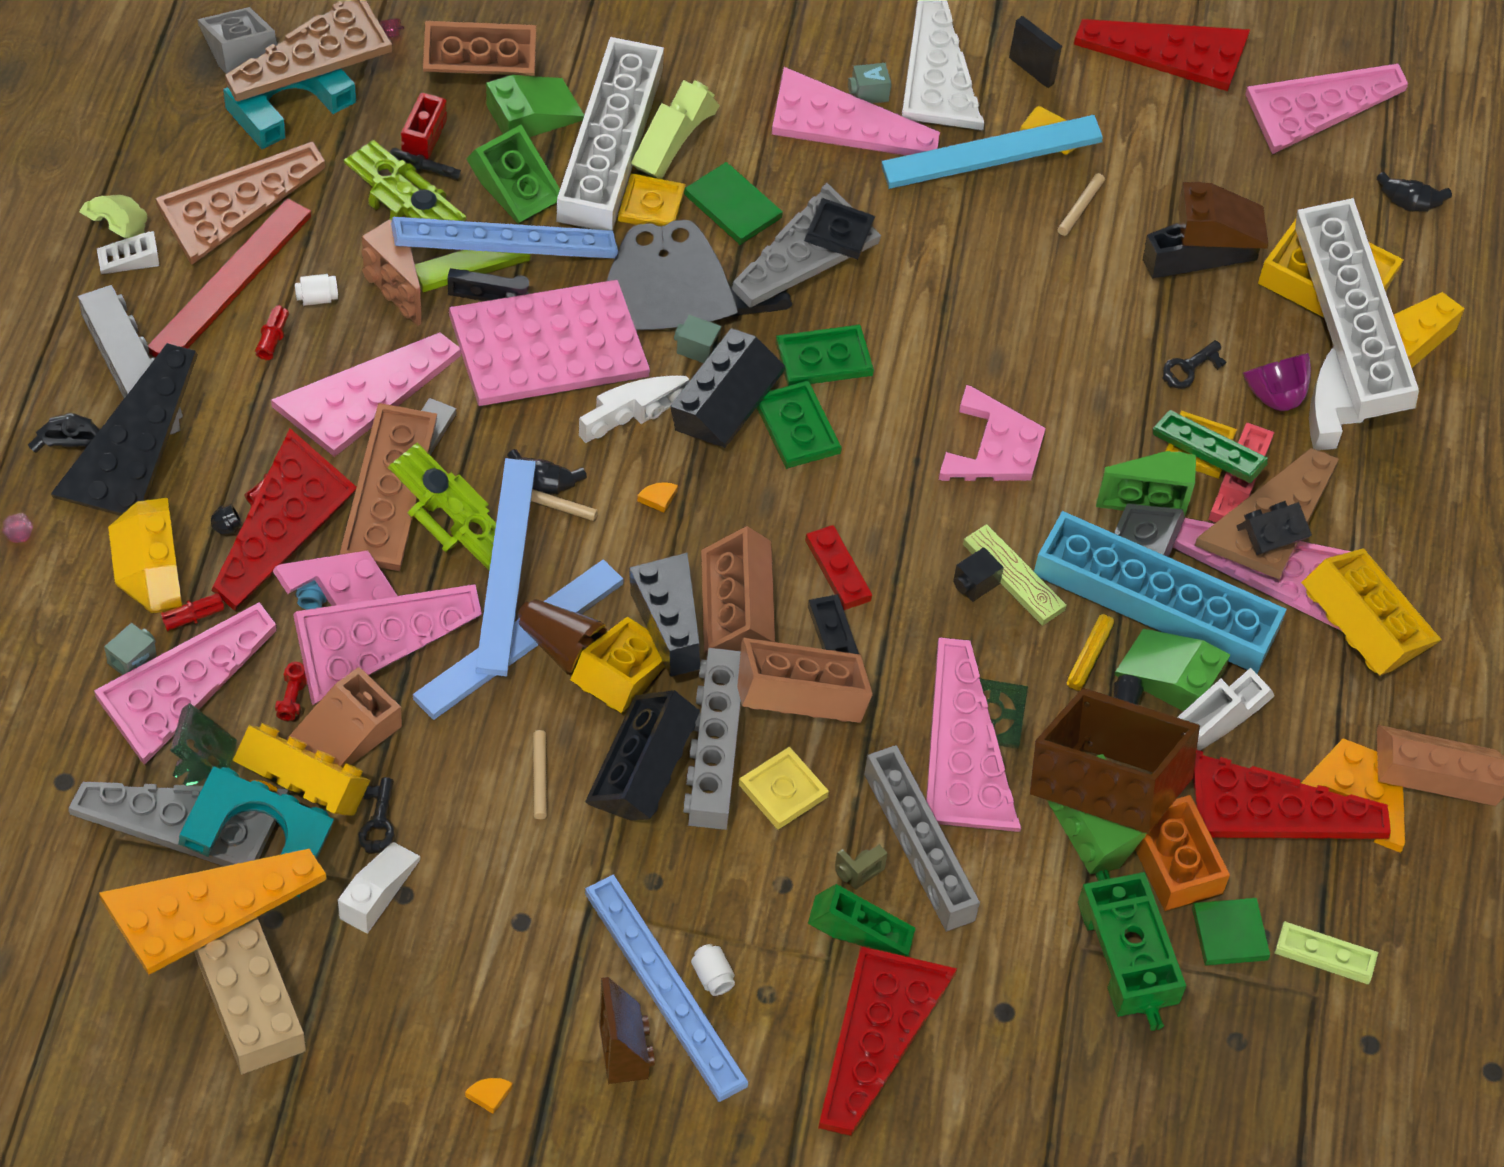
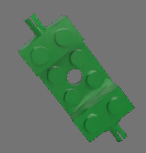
M1101 870L1096 873L1098 881L1083 884L1077 903L1087 931L1095 929L1111 974L1107 989L1116 1015L1120 1017L1134 1013H1145L1150 1030L1155 1031L1156 1028L1159 1030L1164 1027V1023L1158 1010L1163 1007L1180 1004L1186 989L1185 980L1145 872L1111 878L1108 870H1104V872ZM1135 932L1141 937L1142 941L1140 943H1131L1125 938V934Z

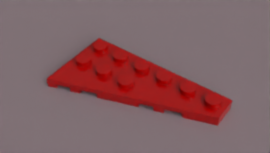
M1082 19L1073 44L1228 92L1249 37L1250 29Z
M1197 750L1193 774L1195 805L1211 837L1389 839L1391 828L1387 804L1352 794L1348 796L1330 792L1328 787L1317 785L1316 788L1300 783L1301 780L1255 766L1250 768L1231 763V759L1224 757L1215 759L1203 755V751Z
M860 947L819 1121V1129L852 1136L953 980L957 968L868 947Z

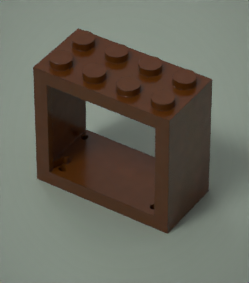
M1082 688L1035 740L1030 794L1149 834L1193 779L1200 725ZM1086 750L1098 755L1103 754L1107 758L1153 772V774L1138 771L1082 751Z

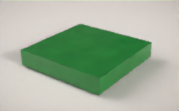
M1257 898L1198 902L1193 904L1192 911L1205 966L1269 960L1270 951Z

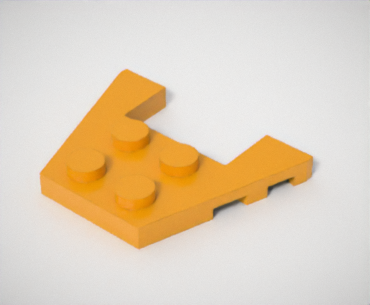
M1343 738L1301 783L1316 788L1317 785L1328 787L1329 791L1344 796L1352 794L1387 804L1391 834L1389 839H1375L1374 843L1401 853L1405 844L1403 787L1378 782L1377 751Z

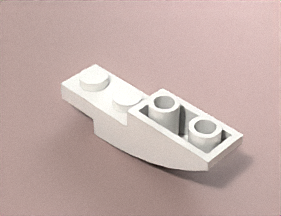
M687 376L647 378L621 385L598 395L596 409L579 418L580 438L585 443L594 438H601L607 431L618 425L626 424L632 417H635L640 424L649 419L659 417L662 412L670 408L674 400L689 383V378Z

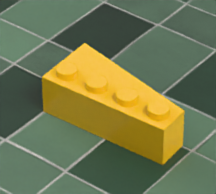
M1443 292L1394 314L1411 368L1457 330L1465 308Z
M262 723L260 727L248 726L233 758L234 762L265 778L273 779L274 777L278 779L276 783L288 790L297 793L305 792L303 798L326 806V810L334 814L355 815L370 780L361 776L363 773L361 769L345 763L344 767L333 763L334 756L321 750H317L316 754L305 749L307 746L305 742L289 736L287 741L277 736L279 733L278 729Z

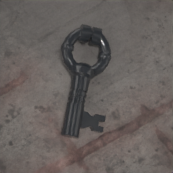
M398 148L390 150V154L399 161L403 160L406 164H412L416 170L423 169L457 181L459 180L461 174L459 169L433 162L421 154L415 156L409 152L400 151Z
M1214 340L1190 359L1173 358L1168 360L1163 368L1162 379L1168 382L1167 385L1170 388L1183 389L1191 386L1195 378L1196 368L1206 360L1213 362V366L1219 370L1227 363L1223 358L1219 357L1218 351L1222 349L1221 344ZM1174 365H1180L1183 372L1188 374L1187 379L1183 382H1179L1176 376L1173 378L1174 374L1170 369Z
M388 777L381 779L380 786H375L374 788L368 786L365 791L366 793L363 795V799H371L372 797L377 799L374 815L362 826L358 833L359 843L366 853H381L395 837L394 827L387 819L394 783L393 779ZM373 827L376 829L385 828L387 831L386 837L383 840L366 839L368 831Z

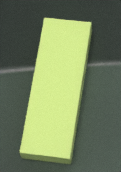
M1285 921L1275 949V954L1368 985L1371 981L1378 956L1376 951Z

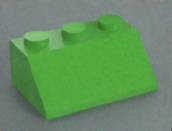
M1103 754L1096 756L1106 760ZM1047 800L1089 874H1094L1101 870L1104 872V870L1120 869L1147 834Z

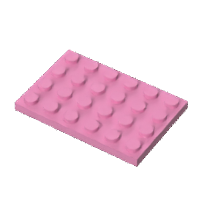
M618 279L449 307L451 323L478 406L649 377L650 368Z

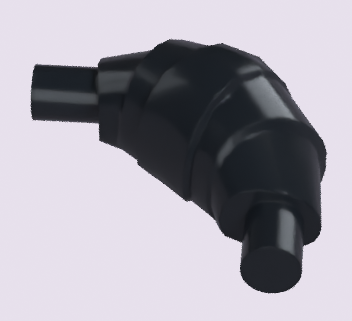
M1385 172L1380 173L1376 178L1382 186L1381 190L1391 200V203L1407 211L1428 212L1430 209L1443 205V201L1452 198V192L1449 188L1438 191L1418 180L1390 179Z
M66 413L51 417L45 425L36 431L37 436L28 446L35 453L46 444L50 447L54 445L62 447H87L100 429L92 422V419L75 413Z
M513 449L507 454L509 459L536 461L533 489L543 493L559 494L561 491L575 487L576 482L587 478L583 467L570 471L548 460L522 458L517 449Z

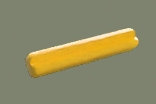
M1105 614L1099 615L1068 677L1067 686L1069 688H1073L1076 691H1080L1083 688L1113 628L1114 619Z

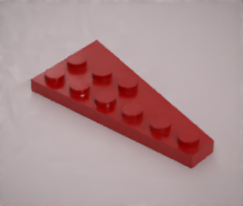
M290 428L211 590L215 594L218 593L222 600L234 611L274 573L273 570L277 565L283 564L356 492L357 486Z

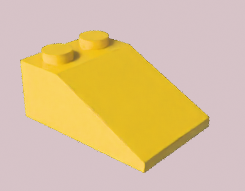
M626 617L581 652L570 680L580 686L585 692L591 693L605 702L608 707L622 713L630 707L635 695L643 694L665 665L648 629L631 618Z

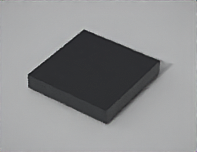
M1021 16L1015 22L1009 58L1045 87H1051L1055 83L1062 45L1027 18Z
M822 198L804 241L858 260L874 223L875 216Z

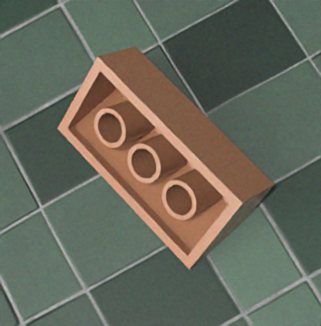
M425 21L423 72L535 75L536 25Z
M746 526L701 550L704 653L708 654V648L741 651L743 638L775 642L771 541Z
M743 638L737 687L743 707L778 711L784 714L808 715L813 718L836 719L842 722L861 723L873 695L861 655Z
M1382 725L1377 727L1378 782L1496 806L1504 798V756L1497 750Z

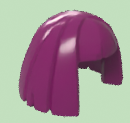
M1309 353L1242 373L1254 395L1268 407L1279 411L1294 409L1303 402L1309 389L1311 375Z

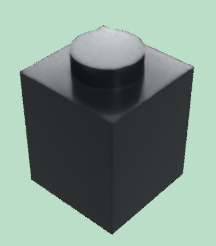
M983 547L956 565L953 582L961 594H965L974 602L1000 585L1004 567Z

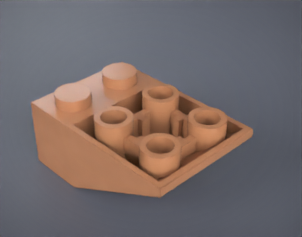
M389 219L362 236L363 275L368 282L374 283L381 290L383 296L388 301L392 300L399 307L400 312L405 318H410L419 326L421 325L420 284L411 248L408 246H395L391 220Z
M358 667L328 691L290 736L307 744L305 749L316 754L317 750H321L334 756L333 763L344 767L345 763L352 765L402 727L401 706Z

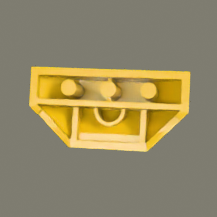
M168 498L137 501L108 527L115 585L142 604L150 613L166 612L182 606Z

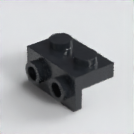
M1286 501L1274 504L1269 507L1270 512L1264 514L1261 509L1244 515V522L1236 525L1238 531L1247 530L1256 555L1312 536L1299 502L1287 505Z

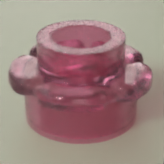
M400 18L379 21L388 38L400 36V31L405 28L401 26Z
M20 513L10 515L3 521V534L10 541L23 542L30 537L33 523L29 521L27 515Z

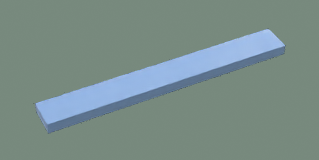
M393 217L391 221L395 246L615 259L618 254L612 230Z
M505 458L476 673L507 676L536 461Z
M601 560L543 602L583 614L622 586L623 578L606 561ZM520 618L514 622L509 666L538 646L519 625ZM479 648L413 694V700L433 720L496 676L476 673Z
M611 875L585 888L586 897L718 1102L747 1088V1079L615 876Z

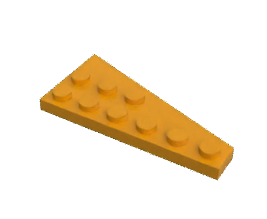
M310 849L99 892V896L145 971L150 975L326 880V873Z

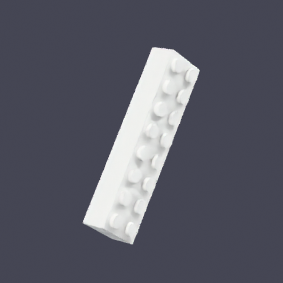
M610 37L557 197L556 222L596 230L613 231L633 167L631 161L639 148L663 71V47Z
M1354 198L1297 210L1295 230L1358 420L1416 408L1419 388Z

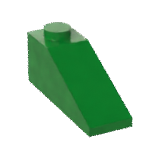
M838 884L815 896L807 923L833 938L906 957L909 956L916 929Z

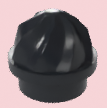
M232 504L226 507L223 505L219 506L211 516V527L220 534H234L236 529L242 526L241 519Z

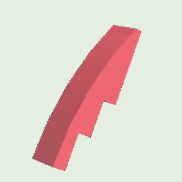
M1246 423L1238 443L1266 456L1274 432ZM1226 472L1208 520L1218 522L1251 495L1257 477L1252 483H1249Z

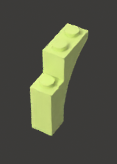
M683 80L670 107L661 103L631 161V164L637 170L654 178L663 179L672 160L687 137L703 120L715 115L720 106L714 99L715 95L708 91L707 86L695 80L692 84Z

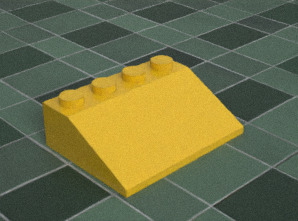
M1295 219L1264 261L1258 284L1324 317L1295 230ZM1369 242L1386 292L1404 259Z
M1364 548L1326 558L1301 582L1307 589V595L1314 602L1320 604L1326 612L1327 619L1341 629L1346 635L1345 639L1348 644L1363 655L1368 668L1378 673L1379 676L1394 671L1442 640Z

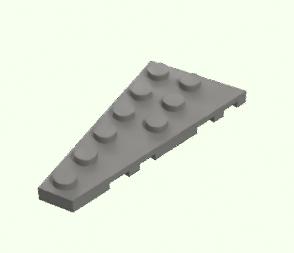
M828 183L821 188V192L816 197L813 196L808 202L807 207L801 213L798 212L775 237V241L770 246L767 245L761 256L755 262H751L734 280L732 290L749 307L850 258L804 241L822 198L853 208ZM873 227L862 251L878 244L881 235Z
M82 782L69 806L70 815L222 866L259 859L277 823L271 816L262 812L247 811L237 814L224 825L209 857H206L178 844L180 832L203 786L174 785V788H157L156 784H144V787H127L122 783ZM277 789V792H274L278 795H290L288 789Z

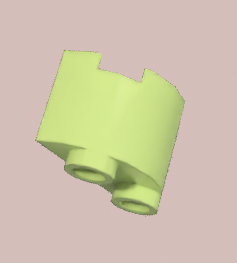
M124 195L95 197L91 201L85 202L79 211L94 221H101L105 217L109 222V230L123 238H130L144 233L147 221L145 210L140 208L132 198Z

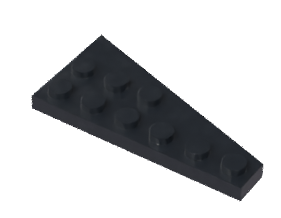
M167 343L55 487L51 496L119 516L137 501L147 500L197 359V352Z

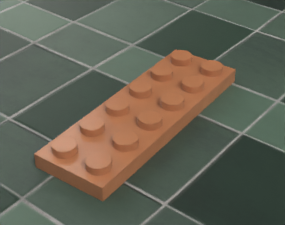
M378 403L340 555L368 550L379 568L395 571L401 570L413 517L411 518L407 513L417 503L418 498L398 479L388 466L417 442L429 454L437 422L436 413Z

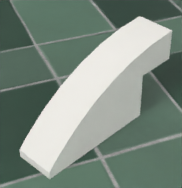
M1334 346L1322 365L1310 402V436L1313 449L1315 450L1336 449L1343 432L1340 424L1363 423L1364 420H1358Z
M1250 668L1230 686L1222 679L1217 681L1177 718L1200 725L1197 750L1200 751L1243 723L1275 695L1271 688Z

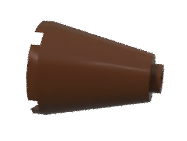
M537 599L531 602L526 601L517 615L520 618L519 625L570 676L574 672L581 652L607 632L606 625L599 620Z

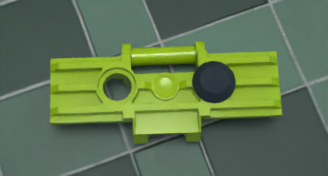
M372 140L344 159V163L373 186L369 194V205L377 210L380 207L379 202L381 201L390 209L391 221L393 217H402L403 215L406 218L466 220V216L445 199L446 193L442 189L437 190L435 186L431 185L416 172V168L412 164H406L403 160L399 161L375 140ZM388 169L391 175L381 176L378 172Z
M417 442L388 466L398 479L420 500L407 514L411 518L415 516L443 545L442 549L445 552H448L457 543L461 542L490 571L496 522L488 515L489 510L487 507L489 504L460 474L457 476L452 472L448 474ZM441 507L453 519L454 525L450 529L453 537L424 508L434 512L437 508ZM472 522L479 524L483 531L482 534H474L469 529V525Z

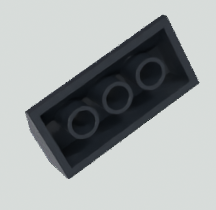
M731 328L671 404L670 409L675 431L726 448L786 370L785 365L756 336Z
M675 690L635 695L585 803L630 821L651 819L658 809V802L664 789L671 781V774L675 765L683 755V748L696 726L695 722L700 710Z

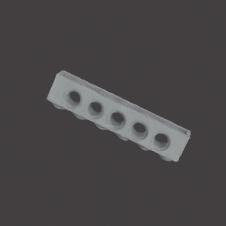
M708 648L707 660L701 659L699 678H704L705 682L704 686H698L696 704L702 705V709L693 730L698 731L699 735L698 740L692 739L690 758H695L696 761L695 767H688L687 785L693 787L692 794L685 793L683 813H690L688 826L727 830L741 702L737 687L741 651ZM714 709H719V710H722V711H721V712H715V711H713V710H714ZM709 736H717V737H719V738H718V739H713V738H710ZM706 763H714L716 766H709ZM704 790H711V791H713L714 793L708 794V793H705V792H703V791H704Z
M897 745L869 754L864 775L945 931L947 932L974 922L980 901Z

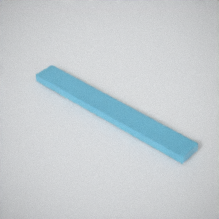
M1095 115L884 160L881 167L887 185L891 189L1101 143L1103 136Z

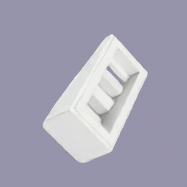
M154 231L142 233L97 248L101 274L159 266ZM120 254L125 255L124 258L119 259ZM107 256H113L114 261L108 263Z

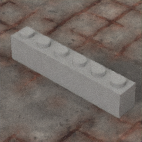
M109 285L79 295L78 299L81 315L123 398H125L155 358H149L147 354L149 349L143 336L138 337L136 333L138 332V327L132 315L127 316L125 312L127 311V306L122 294L117 295L113 286ZM180 407L170 434L180 431L179 418L183 417Z

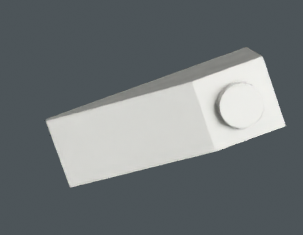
M392 842L356 874L338 899L339 918L368 934L421 860L420 856Z

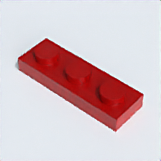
M830 525L807 533L805 541L834 594H838L843 610L870 602L872 593L835 526Z

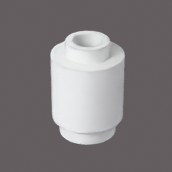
M328 274L300 277V283H295L297 301L302 300L303 306L331 303V300L338 299L336 277H328Z
M707 944L698 948L694 953L695 956L692 958L691 963L704 989L710 991L712 996L724 994L732 989L735 985L733 980L734 972L721 947Z

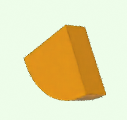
M666 482L649 485L638 494L637 501L664 513L678 492V485Z
M501 1078L483 1079L471 1085L465 1091V1097L494 1114L512 1090L513 1083Z

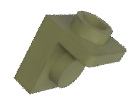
M878 844L870 851L868 849L862 851L853 860L841 849L836 855V873L842 881L849 882L856 890L885 869L888 853Z

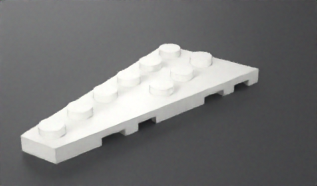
M918 0L902 117L914 121L983 130L984 120L978 110L977 97H974L972 81L963 52L959 48L958 36L954 32L953 19L947 0Z

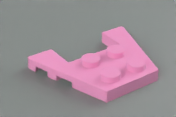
M966 385L959 412L988 419L976 460L946 452L938 480L950 481V477H964V481H975L976 477H993V481L1031 480L1045 428L979 390Z
M368 550L279 564L273 570L287 594L315 580L331 606L397 596Z

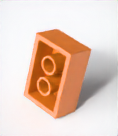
M1191 795L1177 798L1150 833L1146 834L1135 848L1164 911L1224 893L1230 874Z

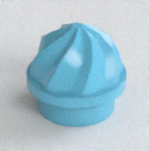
M315 580L298 588L296 591L298 605L306 610L322 608V604L327 600Z

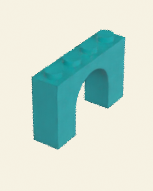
M340 68L237 102L229 88L226 87L223 89L225 108L261 149H264L286 138L284 118L269 102V99L274 94L290 88L304 89L316 95L332 114H335L356 103L355 83Z
M213 766L180 832L178 844L209 857L224 825L232 817L247 811H257L271 816L281 826L285 835V846L281 854L310 849L317 859L330 833L334 819L329 817V814L321 808L311 807L310 809L299 804L298 799L291 795H278L269 791V787L259 781L253 780L249 782L244 780L232 769L226 767L219 769Z

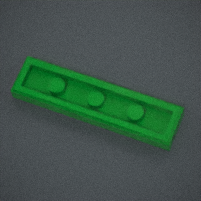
M1171 410L1153 427L1154 436L1190 454L1196 455V457L1249 483H1252L1268 465L1267 457Z

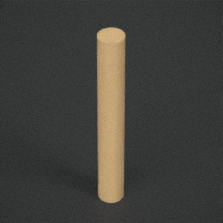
M1097 173L1058 227V232L1061 235L1066 236L1105 181L1103 175Z
M532 489V502L591 521L596 519L597 509Z
M537 730L533 733L534 818L545 819L547 817L546 732Z

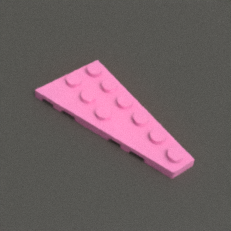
M1189 518L1184 519L1173 548L1341 631L1338 626L1333 625L1327 619L1326 612L1320 604L1314 602L1307 595V589L1301 582L1326 558L1351 551L1299 541L1279 580L1196 547L1197 537L1214 524Z

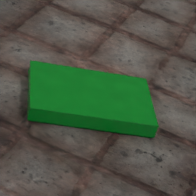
M728 162L723 163L684 189V195L739 245H742L780 220L783 215L781 209Z
M860 324L776 336L775 343L780 360L785 365L784 375L788 386L808 380L810 384L873 376L874 368Z
M809 380L769 391L757 406V410L786 469L841 454L842 447Z

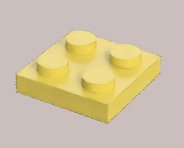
M790 747L739 778V786L777 830L828 798L829 790Z

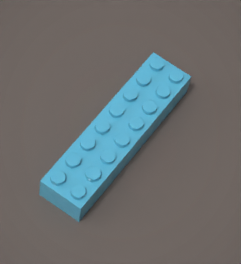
M1064 511L1061 512L1041 548L1034 572L1041 579L1158 631L1204 640L1230 654L1229 662L1247 670L1252 668L1256 674H1258L1280 629L1287 610L1284 607Z

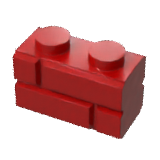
M426 93L419 94L401 132V151L409 152L415 156L421 154L426 159H429L447 121V100Z

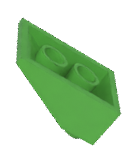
M510 75L486 83V106L503 134L522 125L527 135L532 137L583 121L584 114L563 78Z
M522 125L476 148L466 158L480 183L517 224L557 203L560 188Z
M1165 451L1105 467L1096 507L1124 511L1127 504L1183 509L1184 515H1186L1195 485L1196 455Z
M1143 629L1114 675L1117 677L1121 675L1138 677L1142 680L1144 691L1184 712L1223 677L1230 654L1204 640Z

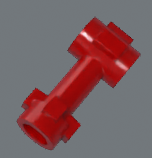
M291 662L284 670V681L288 683L283 701H276L275 705L276 716L283 721H293L296 714L299 715L301 707L300 704L296 703L299 690H302L307 684L304 665L300 662Z

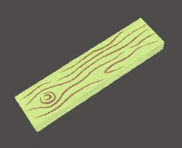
M987 524L964 538L963 545L971 554L985 547L1004 567L1000 583L1042 626L1065 611L1066 604Z

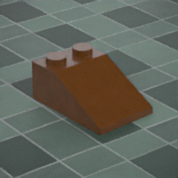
M1182 183L1178 205L1182 246L1268 249L1269 244L1262 205L1213 183Z
M602 977L599 1028L608 1084L646 1080L649 1077V1067L655 1066L653 1047L647 1046L645 1036L650 1035L648 1016L641 1015L640 1003L609 977Z

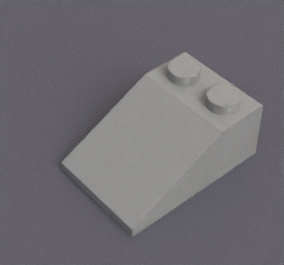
M250 7L197 19L198 25L219 67L226 74L250 58L256 59L266 53L265 49L270 45H277L275 31Z

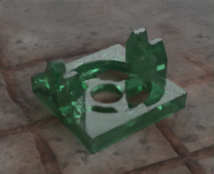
M979 678L982 690H991L990 698L986 700L987 704H997L1001 709V716L997 719H991L994 730L995 724L999 723L1002 719L1014 720L1013 725L1007 731L996 735L998 745L1018 749L1028 686ZM1000 692L1012 700L1015 710L1004 707L1003 703L999 700Z
M190 703L181 710L170 749L172 753L180 758L175 765L173 776L176 778L182 776L185 772H190L184 778L183 784L186 786L198 784L203 779L208 778L213 768V765L207 762L208 756L213 755L219 760V765L215 767L230 769L237 743L233 736ZM192 739L195 741L193 747L199 750L198 754L188 747L187 740ZM211 744L212 750H209L206 747H208Z

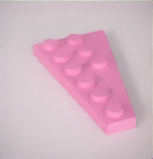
M1399 64L1249 86L1245 95L1272 154L1406 91L1408 82Z
M784 67L772 126V135L906 156L937 149L940 132Z
M439 332L271 400L272 408L332 456L336 457L372 428L378 403L399 406L461 356L460 347Z
M476 585L296 611L293 616L312 706L319 703L337 682L356 668L360 667L369 676L478 618L482 613Z
M259 602L94 690L95 697L145 765L276 632V624Z
M939 638L926 801L938 824L1020 832V822L1015 812L1011 790H1009L1004 763L994 726L991 723L986 697L983 694L971 641Z

